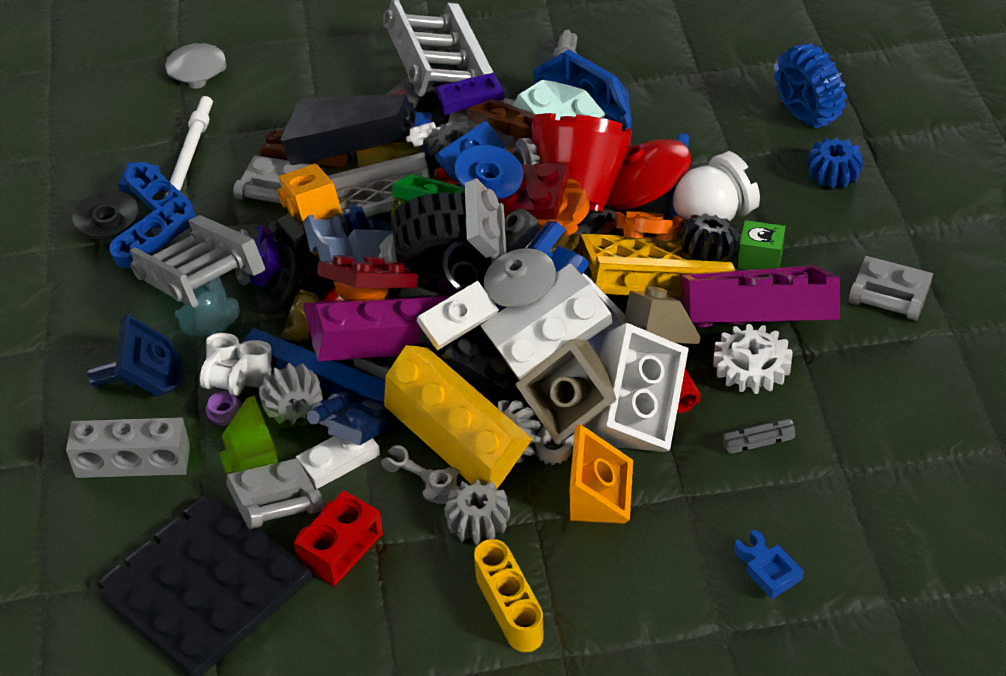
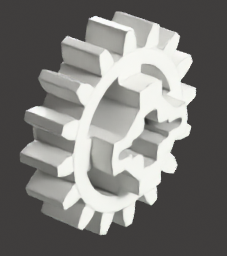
M747 324L744 331L735 326L733 327L732 335L723 332L721 342L715 343L713 367H717V377H726V385L728 387L735 383L739 384V392H743L746 387H752L754 394H758L759 387L762 386L768 391H772L773 382L782 385L785 375H790L792 350L788 349V340H778V331H773L770 334L766 333V326L764 325L759 330H753L752 325Z

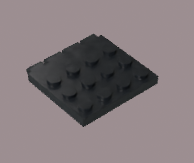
M204 495L182 512L187 520L186 522L177 516L153 535L157 545L147 540L124 559V563L128 567L127 570L118 564L96 582L101 589L99 594L102 602L188 676H202L313 579L312 572L307 566L257 527L249 529L242 515L216 496L213 500H210Z

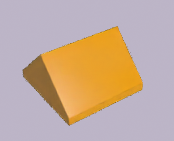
M581 424L575 427L570 478V521L626 523L630 521L633 459Z

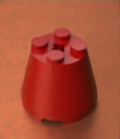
M553 113L534 115L531 135L533 143L537 146L540 164L567 163L570 170L569 179L580 183L581 189H585L590 204L587 215H590V212L603 213V208L607 204L630 146L632 129L625 128V131H622V123L593 116L576 114V117L561 116L560 120H555L556 114Z

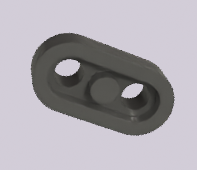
M518 209L505 218L506 253L523 249L533 240L538 232L539 223L537 218L525 209Z

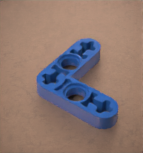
M147 162L134 163L125 171V179L130 191L153 212L111 242L109 251L113 261L120 268H131L130 263L134 260L129 250L136 247L151 255L191 227L188 220L196 217L190 200ZM139 177L143 179L147 178L149 184L146 186L145 182ZM164 191L168 193L162 200L152 199L153 195L158 192ZM151 228L162 229L154 237L145 236V233Z

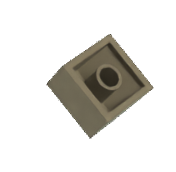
M571 339L515 384L557 445H560L573 435L576 426L579 424L586 425L617 400L608 370L587 340Z

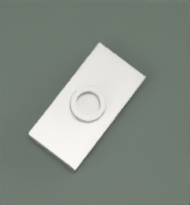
M476 281L419 315L417 323L435 348L439 350L496 315L499 309L480 283Z

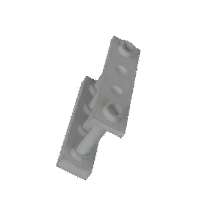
M391 0L389 9L384 13V27L387 28L407 71L409 81L413 84L418 96H424L429 81L453 83L493 73L459 4L447 3L444 14L440 17L405 14L399 0ZM412 27L439 29L442 34L414 32ZM420 45L448 47L451 52L422 50ZM429 63L457 65L460 71L431 69Z
M201 215L188 220L192 229L189 237L152 256L136 247L129 250L134 260L130 263L131 268L140 281L143 280L172 296L177 302L181 301L191 308L199 305L193 290L228 271L237 268L255 276L266 270L253 238Z

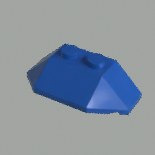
M569 49L533 69L534 85L541 80H547L584 89L605 113L603 119L622 123V131H625V128L631 129L628 90L612 73Z

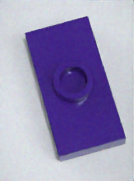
M494 72L434 87L435 97L444 115L466 110L491 98L498 101L504 100V90Z

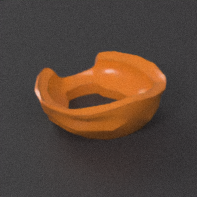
M337 281L333 282L336 286V293L342 299L384 298L389 288H355Z

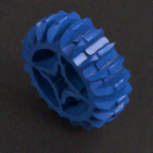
M811 43L799 46L795 45L777 58L778 62L774 65L776 73L773 75V78L777 81L775 89L779 91V99L783 100L785 104L784 109H788L798 120L804 121L806 126L812 125L815 128L824 127L842 115V110L846 108L844 100L847 98V94L843 91L846 84L841 81L840 75L842 73L837 71L835 67L836 62L830 61L828 52L823 53L820 46L814 47Z

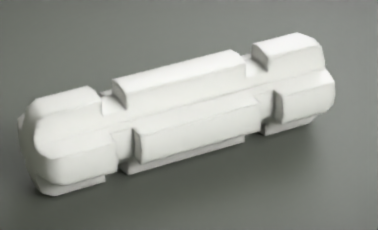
M431 122L410 128V135L406 136L407 143L412 141L414 147L428 144L431 132L433 130H440V127L436 128L435 123Z

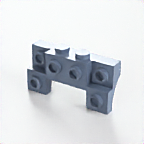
M308 215L303 221L310 252H318L320 261H333V255L351 256L355 258L354 261H363V256L379 257L381 253L379 246L387 236L393 234L392 231L354 229L347 237L339 216H334L332 220L314 219L313 215Z

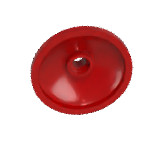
M658 139L642 142L628 148L606 205L613 209H631L647 204L668 192L682 179L690 167L691 154L687 146L677 140Z

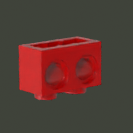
M343 490L334 501H329L323 507L321 514L310 526L304 527L299 532L294 541L297 559L307 566L313 574L335 587L383 535L380 511Z

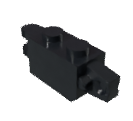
M422 330L419 335L420 342L422 343L418 342L413 346L428 347L495 407L498 406V401L503 400L510 403L517 400L524 402L525 407L530 406L515 385L519 381L514 378V373L502 358L492 355L471 340L461 336L437 350Z

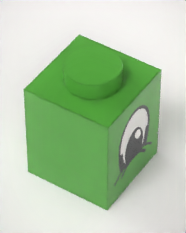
M745 220L742 234L739 233L738 249L735 251V254H739L738 268L749 270L780 268L786 226Z

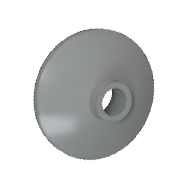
M530 248L510 251L497 258L488 268L484 277L486 293L493 302L504 307L516 308L530 305L544 297L552 288L556 278L555 266L551 258L542 251Z

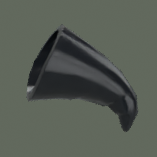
M464 239L455 241L448 246L443 258L430 271L410 272L418 274V287L431 292L453 296L476 281L484 289V277L491 262L489 257L486 258L468 240Z

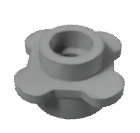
M448 467L445 470L439 469L434 471L428 469L424 471L421 475L422 481L426 485L423 497L436 504H446L449 501L450 490H460V487L456 485V479L459 477L457 469Z

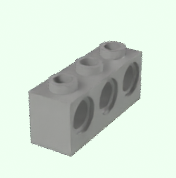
M183 418L72 421L66 447L75 478L186 475L190 443Z

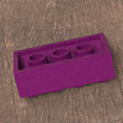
M451 295L304 302L303 308L317 360L328 361L399 356L406 345L413 346L415 343H422L419 339L422 328L417 323L418 316L448 299Z

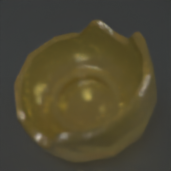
M300 289L299 292L302 294L298 293L294 298L285 327L281 333V338L303 343L312 339L303 308L304 302H319L321 300L317 294Z

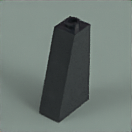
M406 94L299 98L280 141L290 165H297L405 141L406 136L410 133L409 129L416 123L415 109L410 106Z

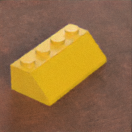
M406 345L385 375L384 406L451 467L457 469L458 473L471 485H474L478 478L484 486L493 481L496 489H498L533 440L428 347Z

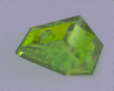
M255 396L249 397L222 434L225 451L219 452V456L225 473H235L278 463L275 446Z

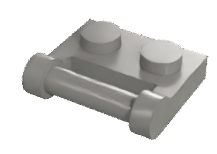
M254 155L241 180L235 182L233 196L239 200L252 198L281 204L277 189L281 188L278 176L309 166V164L290 165L289 161Z
M865 256L856 281L851 288L848 303L858 306L860 303L905 314L907 319L918 321L932 282L933 273Z
M298 458L227 474L226 485L249 529L262 526L264 521L304 511L312 514L323 509L321 493L318 489H314Z

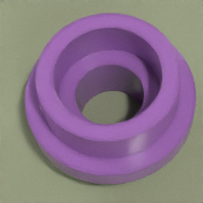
M227 391L215 393L209 398L206 406L207 418L211 423L218 426L230 425L241 410L242 404L235 395Z

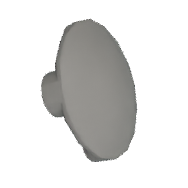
M193 43L182 46L170 54L165 64L169 77L188 83L191 88L205 86L206 80L224 71L227 66L223 51L207 43Z

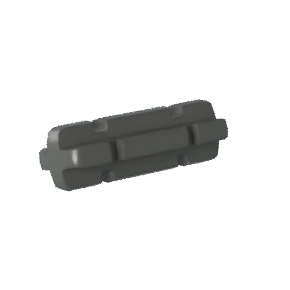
M790 418L775 421L776 425L768 422L743 428L741 433H739V430L726 432L723 434V445L728 454L743 451L742 447L750 450L775 444L776 439H779L780 442L792 440L795 438V426Z

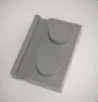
M476 178L465 183L467 240L486 258L491 256L493 263L497 258L506 254L504 205L498 203L497 196L492 189H487Z

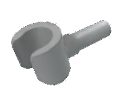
M400 445L393 446L388 450L391 455L397 457L398 462L389 457L384 458L381 462L383 468L389 472H396L403 468L421 477L422 473L427 470L408 459L407 450Z

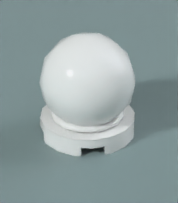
M731 151L718 154L710 160L709 166L690 169L676 184L673 194V207L677 216L683 218V224H685V220L690 219L691 215L702 216L703 213L709 216L717 214L719 218H727L730 222L735 215L745 216L759 206L760 194L756 182L750 184L747 175L743 171L748 166L738 155Z

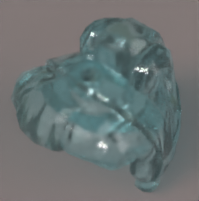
M217 277L193 290L199 304L198 306L191 308L188 305H184L181 309L175 311L174 314L179 319V326L184 333L190 336L207 337L223 332L230 327L239 315V305L234 298H226L225 287L222 286L220 278Z

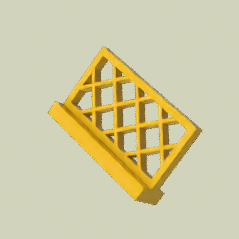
M580 234L579 238L580 247L593 275L592 281L604 294L629 295L630 291L645 292L646 286H652L667 290L666 296L681 297L680 274L735 271L732 262L691 259L689 254L682 252L681 238L669 241L660 240L657 237L629 238L621 235Z

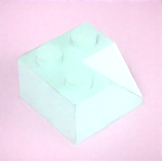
M541 80L520 93L512 105L535 115L542 113L556 114L555 120H560L561 116L576 117V114L603 118L605 115L586 90L547 80Z

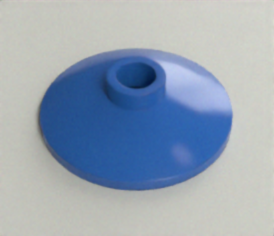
M476 145L467 148L457 157L454 166L455 177L464 189L466 182L477 178L487 189L494 191L497 199L506 198L514 194L520 188L523 181V168L518 159L507 150L497 146Z

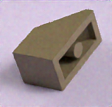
M646 286L645 292L630 291L624 324H631L674 343L699 344L700 335L679 300L666 296L667 290Z

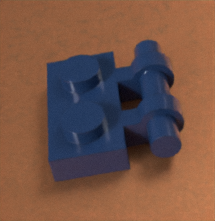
M339 391L332 394L328 400H321L315 403L307 413V420L311 424L319 423L329 427L328 434L361 446L394 426L396 416L387 408H384V404L379 401L365 400L360 404L354 403L355 396L352 392Z

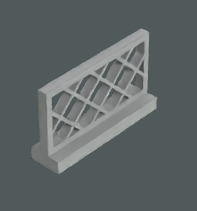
M418 153L328 175L334 183L342 210L341 214L335 216H339L341 223L346 222L343 212L352 203H356L357 207H362L367 217L393 211L396 207L399 209L398 206L405 203L406 200L392 197V184L410 174L431 178L425 153Z

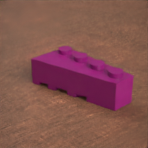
M817 265L680 274L681 304L696 327L713 326V322H726L738 325L746 324L748 321L840 320V277Z

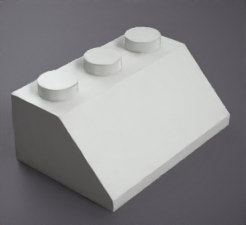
M570 263L556 273L552 288L540 300L523 307H506L480 326L518 381H520L571 339L589 340L613 322L611 312L591 284Z
M628 323L604 334L600 360L608 370L617 400L586 424V428L613 447L661 452L670 451L689 348Z

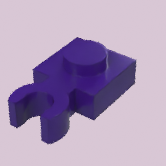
M259 225L258 237H250L255 241L266 270L255 276L249 275L251 284L263 287L281 267L278 244L273 240L272 229Z

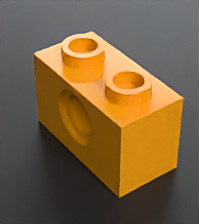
M316 163L278 176L281 188L277 189L278 197L283 208L287 207L292 218L297 217L303 223L308 215H313L314 219L324 220L342 213L333 181Z

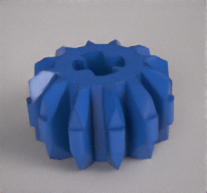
M838 136L834 140L824 137L822 142H814L806 162L810 179L818 180L819 187L830 185L832 190L835 186L846 189L848 183H856L860 170L863 167V155L860 153V147L851 145L850 139L845 141L839 140Z

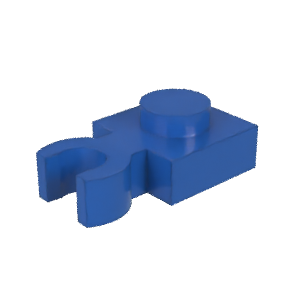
M753 530L750 533V542L754 547L745 546L739 539L735 541V555L740 560L749 562L747 563L746 573L771 599L803 579L804 570L778 544L768 549L765 546L764 536L757 530Z

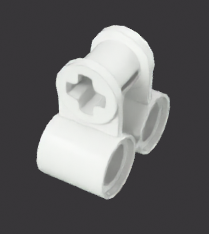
M229 333L210 335L206 339V360L200 373L201 387L206 389L212 387L229 390L230 394L238 396L245 386H262L264 383L263 376L271 375V345L260 340H249L240 344L238 338Z

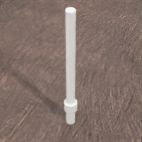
M203 96L200 99L197 110L191 114L188 122L190 129L170 179V183L179 191L181 190L201 133L207 129L210 120L208 114L213 101L207 96ZM152 228L151 232L156 236L162 229Z

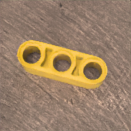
M489 539L479 543L474 552L477 583L508 643L519 652L527 653L536 650L542 644L544 637L543 613L537 599L511 551L504 542ZM520 625H530L529 627H520Z

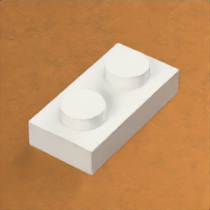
M333 436L301 453L296 458L299 459L313 486L318 489L378 457L380 451L378 444L373 438L359 446Z

